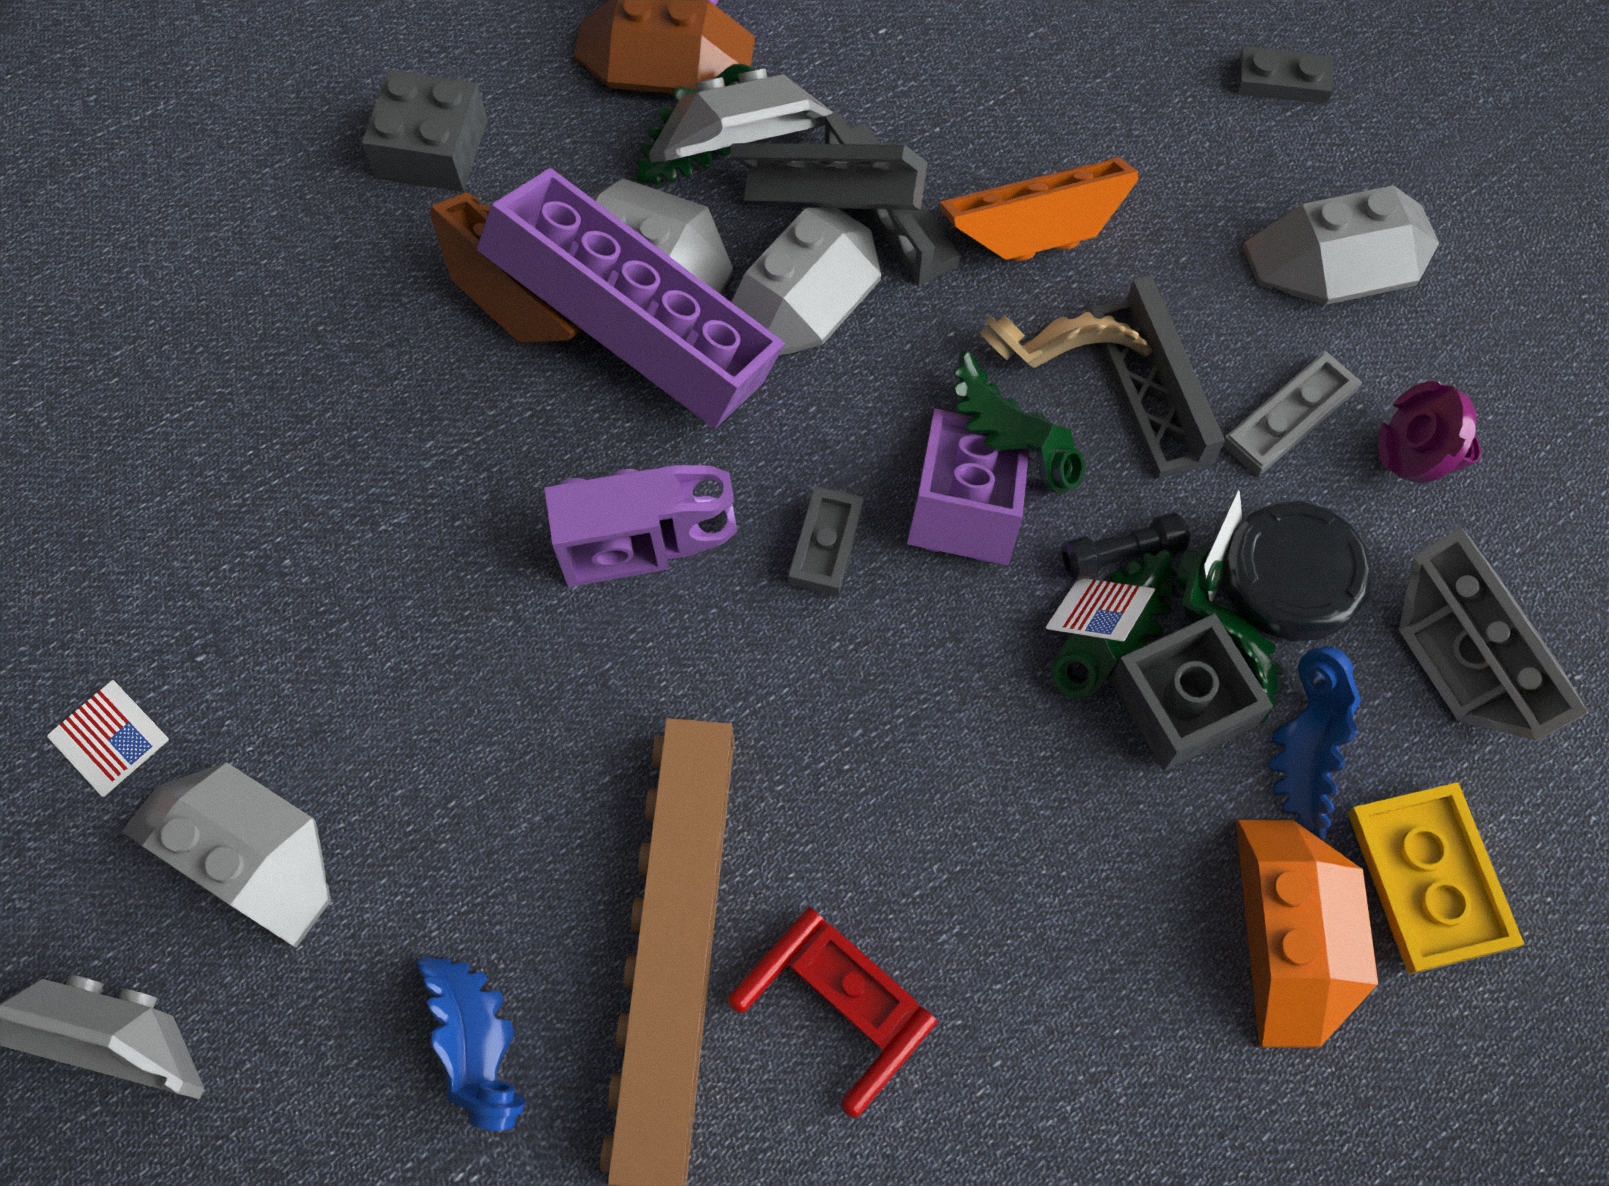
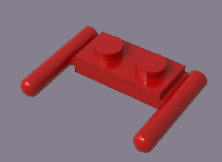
M808 907L728 997V1003L735 1012H746L788 965L798 977L873 1045L882 1050V1053L841 1100L842 1111L851 1118H857L920 1045L938 1021L830 923L825 922L814 909Z

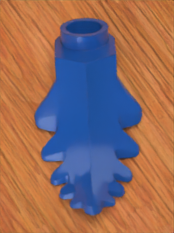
M1329 646L1311 649L1301 657L1298 663V674L1309 702L1305 711L1280 726L1273 733L1272 742L1284 746L1285 749L1273 756L1268 762L1269 770L1287 774L1273 785V791L1276 795H1289L1282 804L1283 810L1286 813L1298 814L1299 816L1295 821L1304 828H1307L1308 831L1319 839L1326 835L1327 828L1331 825V821L1326 814H1331L1334 811L1333 803L1327 798V795L1334 796L1337 792V785L1330 777V772L1340 771L1344 768L1345 759L1339 751V745L1349 743L1357 735L1358 730L1353 720V714L1361 702L1353 679V665L1350 659L1341 650Z
M428 956L419 958L416 966L419 968V973L425 976L423 984L435 996L427 1000L429 1011L442 1025L432 1032L431 1046L447 1075V1100L468 1110V1122L477 1128L495 1131L513 1128L516 1125L517 1115L522 1114L524 1111L525 1099L515 1093V1087L512 1084L497 1080V1070L514 1036L511 1021L495 1017V1013L503 1002L501 992L497 990L481 992L480 988L486 982L487 976L480 971L468 974L470 966L466 962L451 964L452 961L449 958L435 959Z

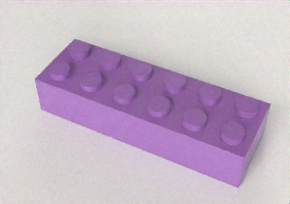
M552 168L547 169L491 205L476 250L714 429L764 383L785 342Z

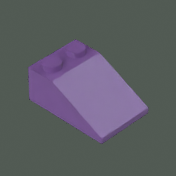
M934 408L907 544L922 547L929 551H941L974 558L981 562H994L1009 566L1023 517L1029 449H990L984 444L988 433H972L965 428V424L973 416Z

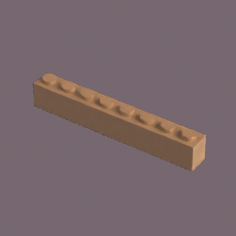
M666 718L664 736H655L652 766L653 768L660 769L658 788H649L645 812L646 821L653 822L651 842H642L638 867L639 876H647L644 898L635 897L631 919L632 932H640L637 955L628 954L624 972V989L632 990L630 1012L620 1013L616 1035V1047L618 1049H625L622 1073L613 1072L609 1088L608 1107L611 1110H617L614 1135L605 1134L601 1151L600 1170L601 1172L609 1173L608 1185L687 1186L735 741L732 723Z

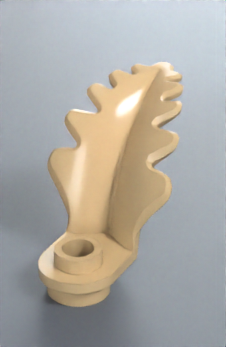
M1085 312L1075 319H1068L1066 317L1055 319L1039 335L1024 345H1021L1019 341L1025 335L1005 315L998 321L990 315L985 320L988 325L980 332L984 339L1006 360L1016 352L1033 368L1070 349L1092 343L1112 342L1121 344L1145 357L1152 353V348L1136 331L1131 330L1128 324L1118 323L1112 316L1097 319L1090 312Z

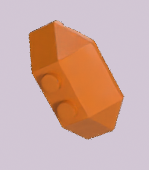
M1116 157L1100 163L1075 167L956 197L955 199L940 201V210L955 227L1003 259L1023 261L1032 258L1039 251L1051 248L1070 249L1079 245L1080 241L1096 237L1137 183L1138 171L1120 157Z
M1238 820L1236 822L1259 1048H1319L1378 985L1363 869L1294 820Z

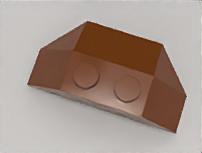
M608 0L581 20L574 59L581 66L584 65L594 77L608 88L674 94L675 89L678 87L697 90L695 83L714 79L730 65L740 63L751 67L755 36L709 0Z
M467 192L431 206L429 214L451 280L519 343L569 340L584 332L571 320L476 250L491 206L479 203V198Z

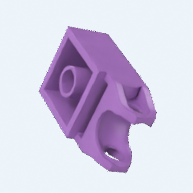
M674 465L642 471L622 469L607 477L590 480L570 478L560 482L558 485L544 487L552 545L568 587L668 570V559L691 556L724 544L737 533L733 504H731L734 502L729 472L713 466ZM703 480L717 481L723 487V492L718 499L710 496H693V490ZM720 513L727 519L725 527L716 533L704 532L698 526L699 522L714 518Z

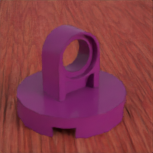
M1428 381L1415 385L1399 396L1393 404L1398 410L1393 415L1390 424L1382 422L1379 429L1377 450L1382 465L1406 481L1419 484L1435 481L1449 472L1454 473L1478 462L1481 457V447L1475 435L1477 414L1472 400L1459 389L1437 381Z

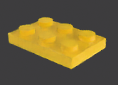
M1458 782L1356 806L1347 812L1408 975L1516 949L1525 945Z

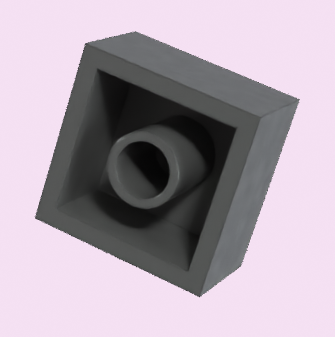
M388 69L362 140V146L376 179L464 192L488 120L477 82Z
M1216 614L1210 615L1121 657L1110 678L1113 687L1163 772L1257 727L1273 707Z

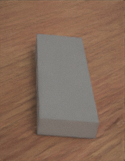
M1324 351L1228 433L1224 438L1223 447L1255 476L1259 477L1357 392L1362 381L1329 353Z

